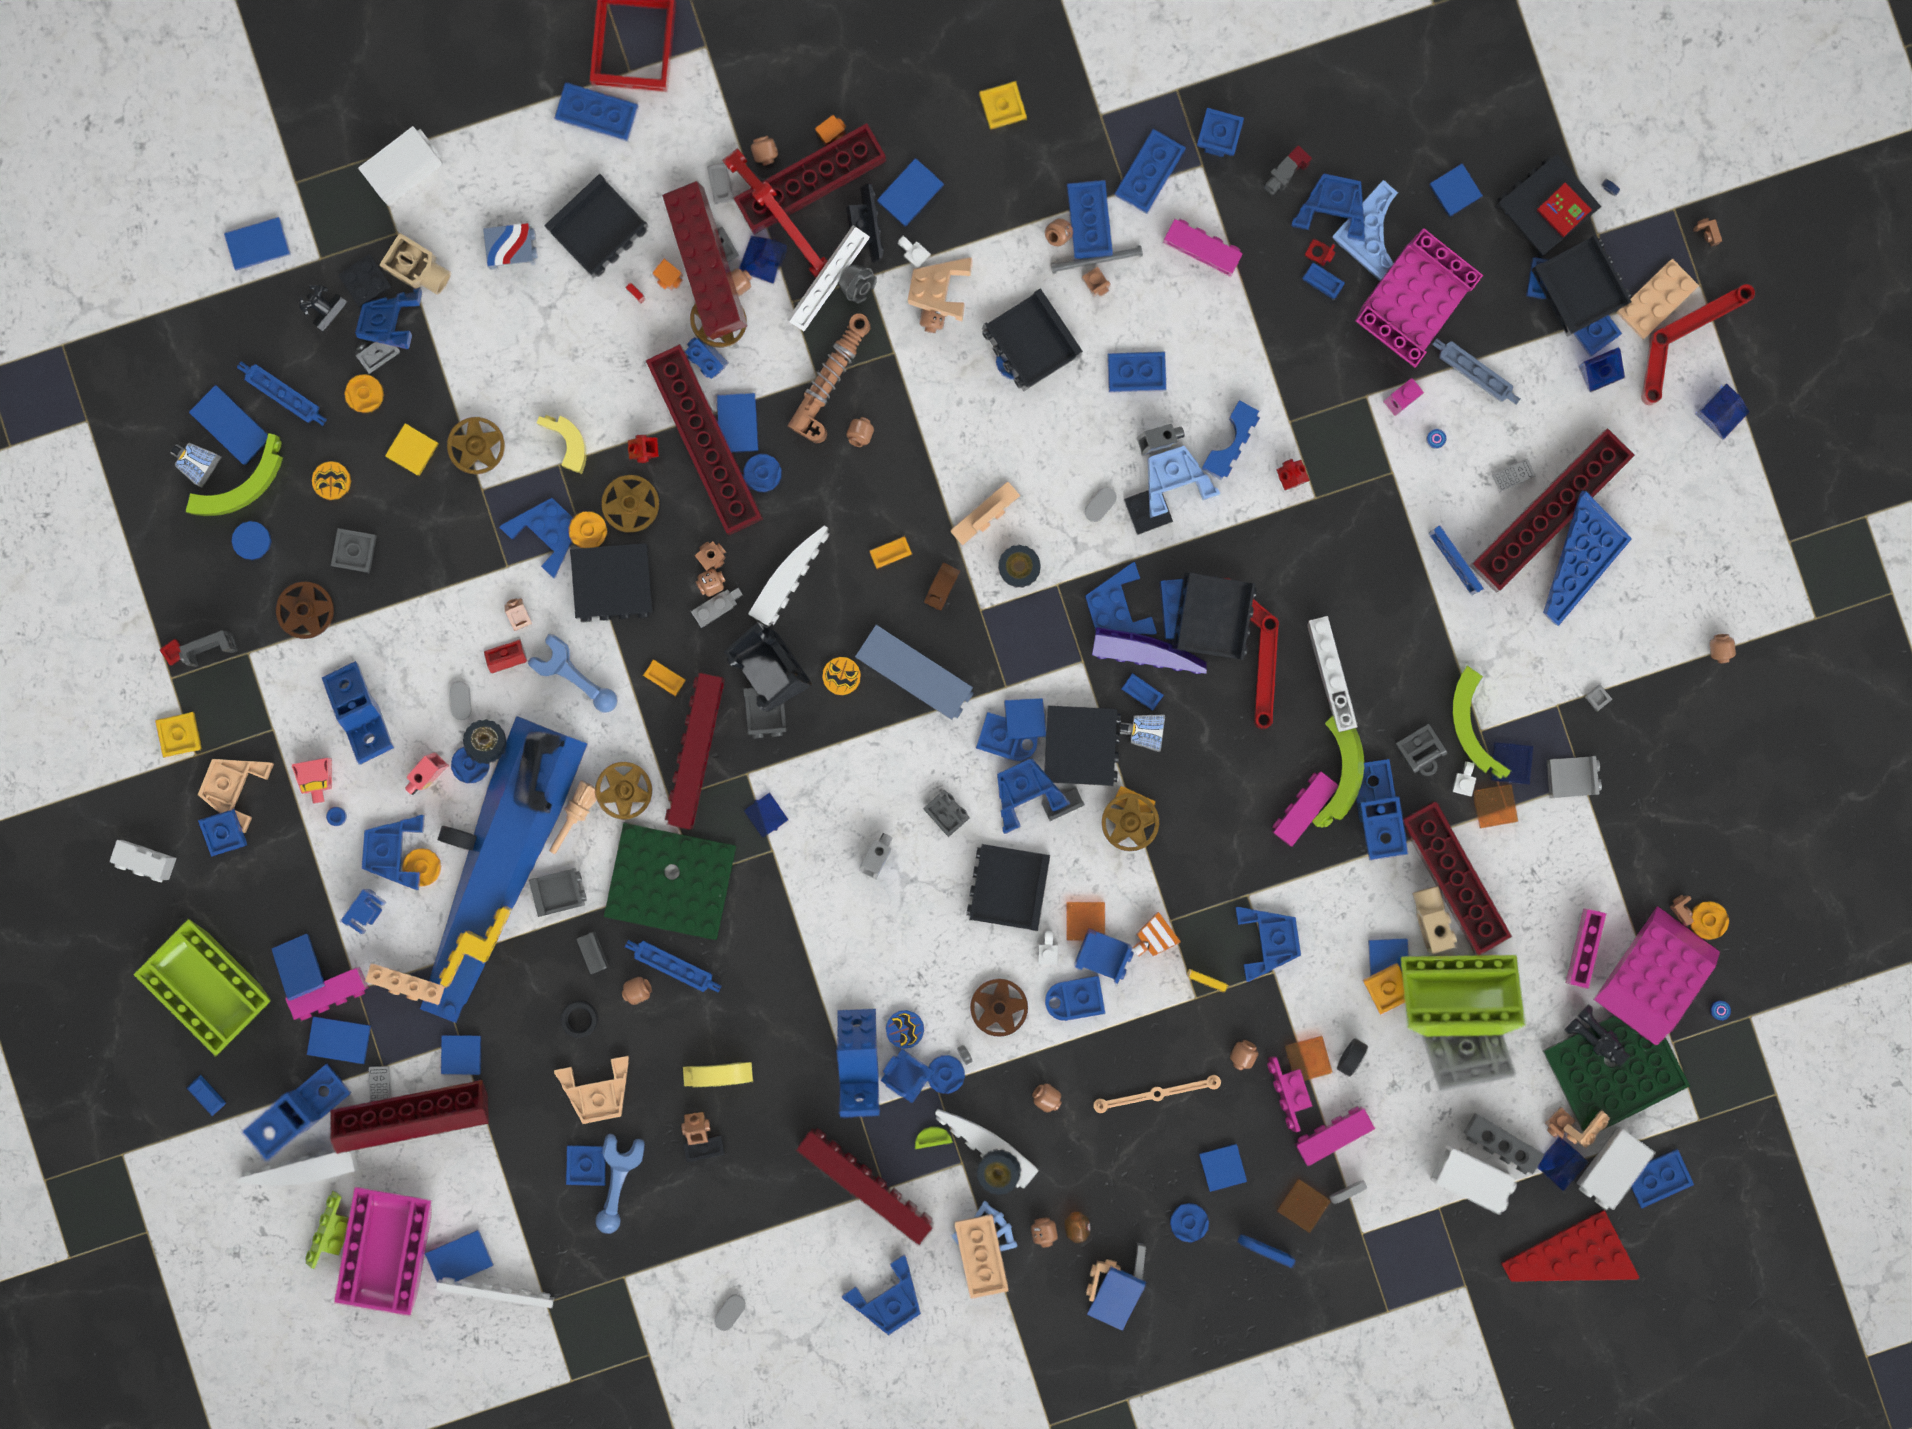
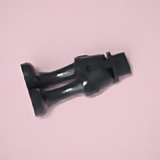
M1588 1004L1578 1017L1586 1022L1600 1037L1597 1038L1577 1018L1564 1030L1568 1034L1574 1032L1580 1034L1594 1047V1053L1611 1060V1063L1614 1062L1621 1067L1630 1055L1624 1051L1625 1047L1621 1045L1617 1035L1613 1031L1608 1032L1595 1020L1592 1014L1593 1007Z

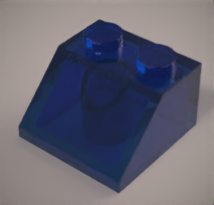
M1726 383L1710 397L1695 415L1724 440L1747 416L1749 410L1741 396Z

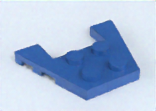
M1323 174L1311 192V196L1300 209L1298 216L1294 218L1292 227L1309 230L1314 211L1352 219L1347 237L1365 242L1361 181Z
M421 288L413 289V293L406 295L404 292L399 293L396 298L389 300L382 298L363 304L355 332L357 338L409 349L412 339L411 332L395 331L400 307L420 306L423 294Z
M551 498L502 524L499 528L513 540L527 525L554 551L541 567L553 578L557 576L565 555L572 544L568 527L573 517Z
M1135 562L1085 596L1095 631L1096 627L1136 634H1157L1152 617L1132 622L1121 584L1140 579Z
M1033 758L997 774L999 798H1001L1002 803L1001 817H1003L1004 827L1002 828L1004 834L1021 827L1014 808L1043 794H1046L1052 811H1057L1070 804L1068 799Z
M419 815L414 818L365 830L362 869L414 890H419V872H400L404 832H424L425 816Z
M1235 907L1238 925L1258 922L1263 962L1243 964L1246 982L1301 956L1296 917Z
M905 1254L890 1263L900 1282L870 1302H866L856 1286L841 1296L844 1301L852 1305L887 1335L895 1332L921 1314Z

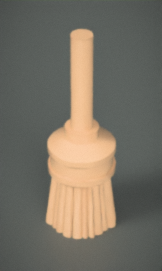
M580 780L572 800L569 799L568 805L564 808L567 813V820L549 849L553 854H556L572 825L576 824L577 821H585L587 814L590 813L589 809L596 802L595 787Z

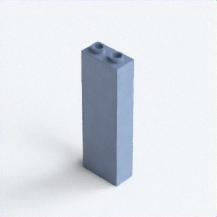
M877 625L855 656L858 660L951 720L954 717L958 719L963 711L961 708L964 701L968 703L974 694L971 692L973 687Z

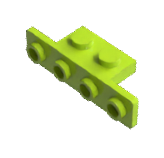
M332 1191L331 1196H328L326 1200L325 1212L320 1216L319 1228L313 1235V1244L305 1257L306 1264L312 1269H315L321 1251L339 1256L346 1238L349 1217L336 1214L342 1197L336 1191Z

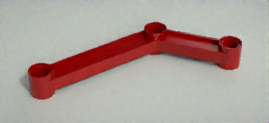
M738 148L735 149L722 161L732 173L737 171L754 190L751 194L762 207L765 204L810 262L812 266L809 270L816 278L828 261L824 256L821 259L818 257L774 199V196L777 195L767 181L763 184L746 166L748 161Z
M1742 285L1651 335L1643 392L1641 394L1644 404L1653 405L1662 398L1669 344L1752 300L1755 296V290L1752 286ZM1741 290H1744V291L1747 292V295H1748V298H1747V299H1744V298L1741 297V295H1740V291H1741ZM1657 335H1661L1664 338L1663 344L1657 342ZM1648 391L1655 393V400H1651L1648 397Z
M1253 599L1252 607L1254 612L1250 620L1260 628L1254 724L1260 729L1270 727L1273 722L1279 621ZM1267 619L1274 622V628L1271 630L1267 629L1264 625ZM1260 715L1267 716L1268 723L1266 725L1259 723Z

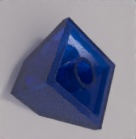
M751 235L739 269L742 271L746 270L754 278L774 284L787 247L785 244L769 238Z

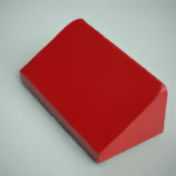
M521 640L484 651L487 667L491 673L527 662Z

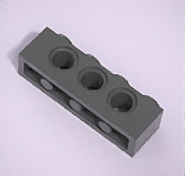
M1474 1113L1463 1132L1468 1135L1466 1138L1468 1141L1475 1145L1478 1142L1483 1144V1150L1492 1155L1494 1152L1501 1155L1500 1160L1509 1165L1513 1162L1518 1165L1516 1169L1525 1175L1527 1172L1534 1174L1545 1155ZM1489 1130L1490 1138L1483 1140L1482 1133ZM1506 1140V1149L1499 1150V1142ZM1522 1150L1524 1153L1523 1158L1516 1160V1152Z

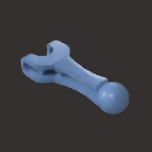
M548 634L545 642L552 649L553 655L551 660L545 662L538 657H532L529 659L528 665L541 676L557 674L568 679L593 699V704L598 711L608 713L614 710L618 702L615 692L608 688L602 689L587 679L570 661L568 645L557 636Z
M607 1134L605 1137L602 1154L610 1165V1186L604 1209L596 1217V1226L603 1233H613L620 1226V1216L617 1211L621 1187L628 1171L637 1167L642 1161L644 1141L642 1139H635L628 1152L619 1153L616 1151L615 1136Z

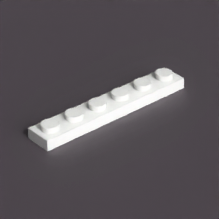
M854 225L851 227L787 319L789 322L805 331L838 284L844 271L852 264L870 238L866 233Z
M447 1277L439 1280L436 1288L438 1291L552 1308L554 1297H550L551 1294L540 1292L539 1295L531 1294L529 1290L521 1289L520 1292L512 1291V1288L505 1286L497 1289L493 1288V1285L485 1283L478 1286L473 1285L474 1282L466 1280L459 1283L454 1282L453 1278Z

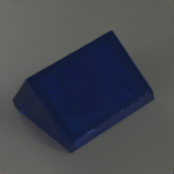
M1619 347L1584 361L1578 366L1590 393L1625 378Z
M1558 1137L1544 1153L1545 1155L1537 1168L1564 1191L1589 1162L1565 1140Z

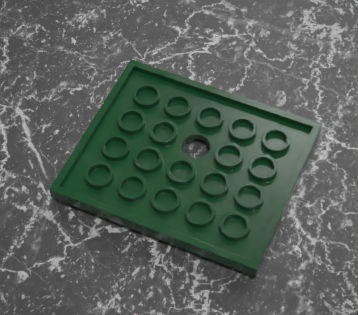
M623 823L604 917L717 940L737 846ZM671 864L676 865L680 871L679 876L674 880L668 879L665 876V868Z
M1615 1015L1599 1022V1024L1608 1032L1613 1031L1621 1045L1625 1047L1624 1051L1630 1055L1621 1067L1618 1065L1608 1067L1604 1062V1057L1594 1053V1047L1578 1033L1543 1050L1583 1133L1601 1111L1610 1118L1608 1125L1604 1128L1606 1129L1690 1087L1666 1037L1658 1045H1654ZM1591 1027L1587 1028L1597 1038L1600 1037Z

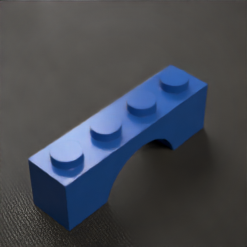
M1240 400L1238 401L1229 417V421L1235 430L1234 442L1227 449L1220 451L1212 450L1201 468L1203 471L1220 480L1224 476L1228 477L1233 468L1230 466L1232 460L1237 461L1242 452L1239 450L1241 444H1246L1251 435L1248 433L1251 426L1255 428L1260 419L1257 416L1259 410Z

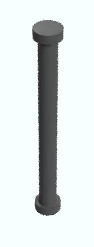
M1138 245L1137 248L1113 252L1111 256L1083 258L1057 264L1053 262L1051 263L1052 273L1056 274L1057 271L1137 255L1142 257L1143 253L1141 245Z

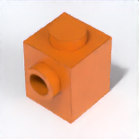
M832 115L816 127L815 131L827 146L845 135L844 128L846 126L840 118L836 119Z
M663 259L652 272L653 276L658 279L656 283L664 290L666 288H669L671 291L673 288L677 289L683 282V274L666 259Z

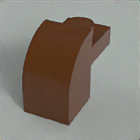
M943 562L924 603L941 611L959 576L960 570Z

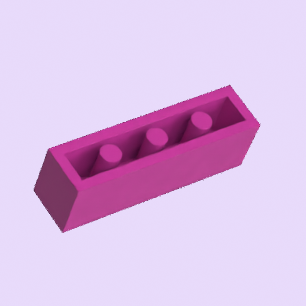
M1174 219L1163 241L1164 244L1229 277L1232 276L1243 254L1238 247L1234 245L1227 246L1223 244L1222 239L1216 236L1211 238L1206 235L1204 230L1197 227L1194 229L1189 226L1188 222L1182 219Z
M1314 772L1307 781L1310 783L1307 788H1302L1296 795L1297 801L1294 804L1290 803L1284 811L1286 815L1283 819L1278 818L1272 826L1274 828L1272 833L1290 847L1294 845L1339 786L1322 772H1318V774Z
M1583 908L1565 983L1589 989L1607 913Z
M358 967L324 982V987L289 1001L285 998L294 1020L299 1018L301 1021L312 1017V1012L318 1010L319 1013L329 1010V1005L336 1003L338 1006L347 1002V997L353 995L354 998L364 995V990L369 987L367 982H365L361 968Z
M1356 1106L1348 1111V1115L1344 1117L1340 1115L1332 1119V1124L1326 1127L1321 1125L1314 1130L1315 1133L1308 1136V1134H1305L1297 1139L1298 1142L1295 1143V1146L1307 1166L1375 1130L1372 1121L1363 1107L1359 1108Z

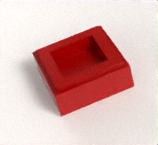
M632 283L625 287L640 304L645 300V296Z
M177 639L172 640L159 649L170 666L181 660L179 657V652H181L179 647L181 645Z

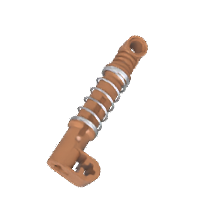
M855 314L851 317L850 324L847 327L848 330H845L846 335L843 334V339L841 338L833 345L836 353L828 354L827 362L822 363L824 367L821 372H817L816 380H812L813 385L810 390L806 389L807 391L804 393L805 398L788 424L789 428L814 443H821L827 437L826 428L814 418L819 409L825 406L826 399L830 398V391L835 390L834 385L836 381L841 380V373L846 372L845 367L847 363H851L849 358L853 359L855 357L857 349L855 346L859 345L858 341L861 342L862 339L860 338H863L870 331V322L863 314ZM864 321L865 325L863 328L857 329L855 328L856 323ZM814 422L811 427L814 430L819 429L821 433L820 435L816 434L814 436V433L811 430H809L807 434H805V432L807 431L810 424Z

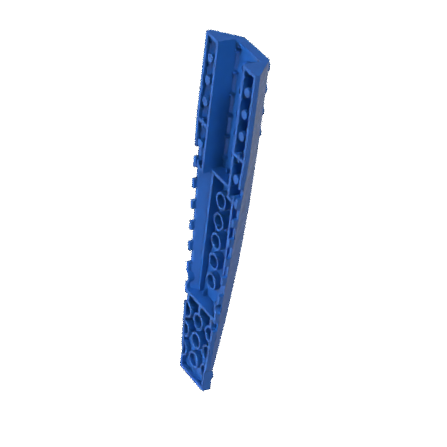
M516 716L506 741L505 752L497 763L485 795L474 835L477 838L473 850H469L429 979L430 982L440 984L442 980L439 978L444 968H448L450 963L448 958L453 950L456 951L459 945L456 942L461 933L464 934L465 931L469 930L487 939L488 937L485 936L490 926H494L496 922L494 916L499 908L502 909L504 906L513 909L560 816L587 748V743ZM533 731L566 737L565 747H558L553 754L543 753L536 790L545 792L547 801L552 803L551 813H542L522 808L514 802V792L525 739ZM465 954L451 985L444 988L440 1004L437 1005L423 1000L420 1009L457 1023L462 1008L467 1003L486 962L484 963Z

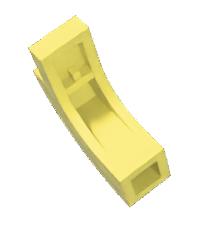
M545 415L544 418L539 416L537 420L539 426L560 433L566 441L567 450L562 466L582 474L586 463L587 449L581 432L572 422L562 416H559L558 422H555L556 419Z
M751 1062L683 1067L684 1086L707 1087L753 1082Z

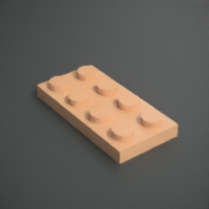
M1671 259L1630 299L1632 301L1630 304L1619 309L1616 313L1642 339H1645L1699 285Z
M993 1214L955 1221L954 1224L970 1299L1009 1291Z

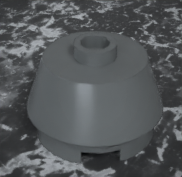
M856 264L849 266L839 280V286L846 298L856 303L863 302L867 298L865 296L870 288L874 290L877 283V277L874 276L870 268Z

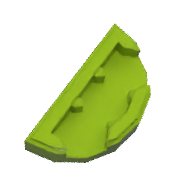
M930 1126L918 1134L915 1141V1149L953 1143L945 1129Z

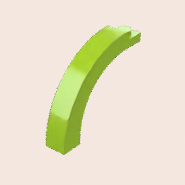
M268 433L262 459L255 472L242 485L232 491L219 495L202 496L190 493L186 512L200 516L223 515L239 510L256 500L270 486L280 468L283 458L276 455V452H279L281 448L280 437Z
M1467 665L1458 681L1453 700V722L1456 735L1464 752L1480 770L1486 773L1489 768H1492L1491 773L1500 779L1502 776L1506 778L1511 771L1485 752L1473 732L1470 718L1471 700L1483 676Z
M1333 716L1325 724L1334 734L1340 747L1342 776L1338 789L1330 803L1312 820L1317 827L1321 828L1329 826L1333 822V817L1341 820L1348 813L1358 796L1364 774L1363 748L1356 728L1338 732Z

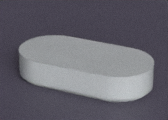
M1103 488L1098 492L1085 509V516L1089 521L1097 522L1104 517L1116 502L1117 496L1115 491L1111 488Z
M456 682L450 688L451 713L458 720H465L471 715L470 689L463 682Z
M1364 1180L1356 1182L1332 1194L1329 1198L1333 1204L1339 1203L1364 1191L1367 1185Z
M730 1296L717 1313L714 1322L719 1330H729L744 1311L745 1300L742 1296Z

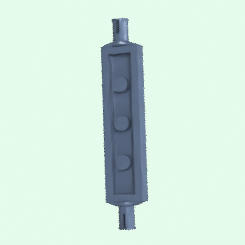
M1438 339L1434 341L1432 345L1441 351L1439 357L1441 360L1500 402L1509 399L1515 405L1520 401L1521 398L1512 393V384L1451 341L1445 345Z

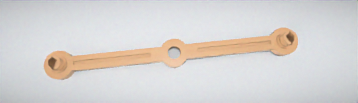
M1210 1075L1207 1080L1164 1089L1153 1087L1150 1092L1107 1101L1101 1098L1094 1102V1109L1098 1113H1104L1107 1108L1149 1099L1160 1101L1164 1096L1206 1087L1217 1089L1221 1085V1080L1217 1075ZM1155 1091L1160 1092L1159 1097L1154 1096Z

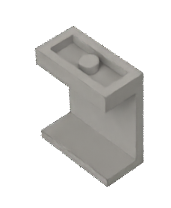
M1596 756L1546 760L1550 798L1599 795L1602 783L1601 779H1598L1597 771H1600V762L1596 760Z

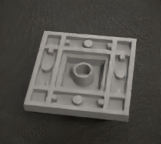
M1422 1035L1439 1091L1512 1078L1516 1075L1503 1035Z

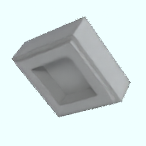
M1601 684L1585 696L1596 712L1612 700Z

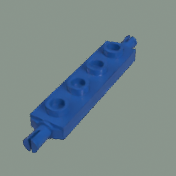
M242 361L239 363L245 369L239 365L237 368L246 373L244 380L307 423L315 420L322 426L325 424L321 420L326 422L327 419L318 414L320 407L258 365L254 364L250 368Z
M630 940L627 941L625 948L635 952V959L702 992L708 988L717 993L720 991L722 985L712 981L711 973L645 941H642L639 945Z

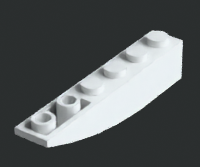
M823 526L807 538L778 567L748 613L750 616L768 627L777 622L780 616L777 613L780 608L784 609L790 600L787 598L791 591L795 592L799 585L797 580L808 571L810 566L807 564L810 559L814 560L819 553V549H817L821 542L825 543L829 536L827 532L829 530L828 527Z
M1328 616L1310 620L1307 627L1338 732L1357 728Z
M940 1109L935 1111L936 1119L941 1124L945 1125L947 1123L952 1127L950 1131L958 1138L960 1136L967 1140L965 1144L972 1150L978 1149L981 1152L980 1156L982 1158L989 1151L992 1152L995 1149H1003L1011 1152L1013 1156L1015 1155L1021 1164L1020 1168L1022 1170L1021 1177L1016 1185L1017 1188L1019 1186L1025 1188L1039 1171L1022 1154L991 1131L958 1115ZM995 1164V1169L1000 1174L1004 1175L1006 1173L1008 1175V1169L1005 1165Z
M328 1150L317 1152L316 1157L310 1158L309 1155L299 1157L298 1161L291 1163V1160L280 1162L279 1167L272 1168V1165L261 1167L260 1172L254 1173L253 1170L243 1172L242 1176L237 1178V1182L276 1186L303 1184L358 1170L354 1151L336 1154V1152L328 1153Z

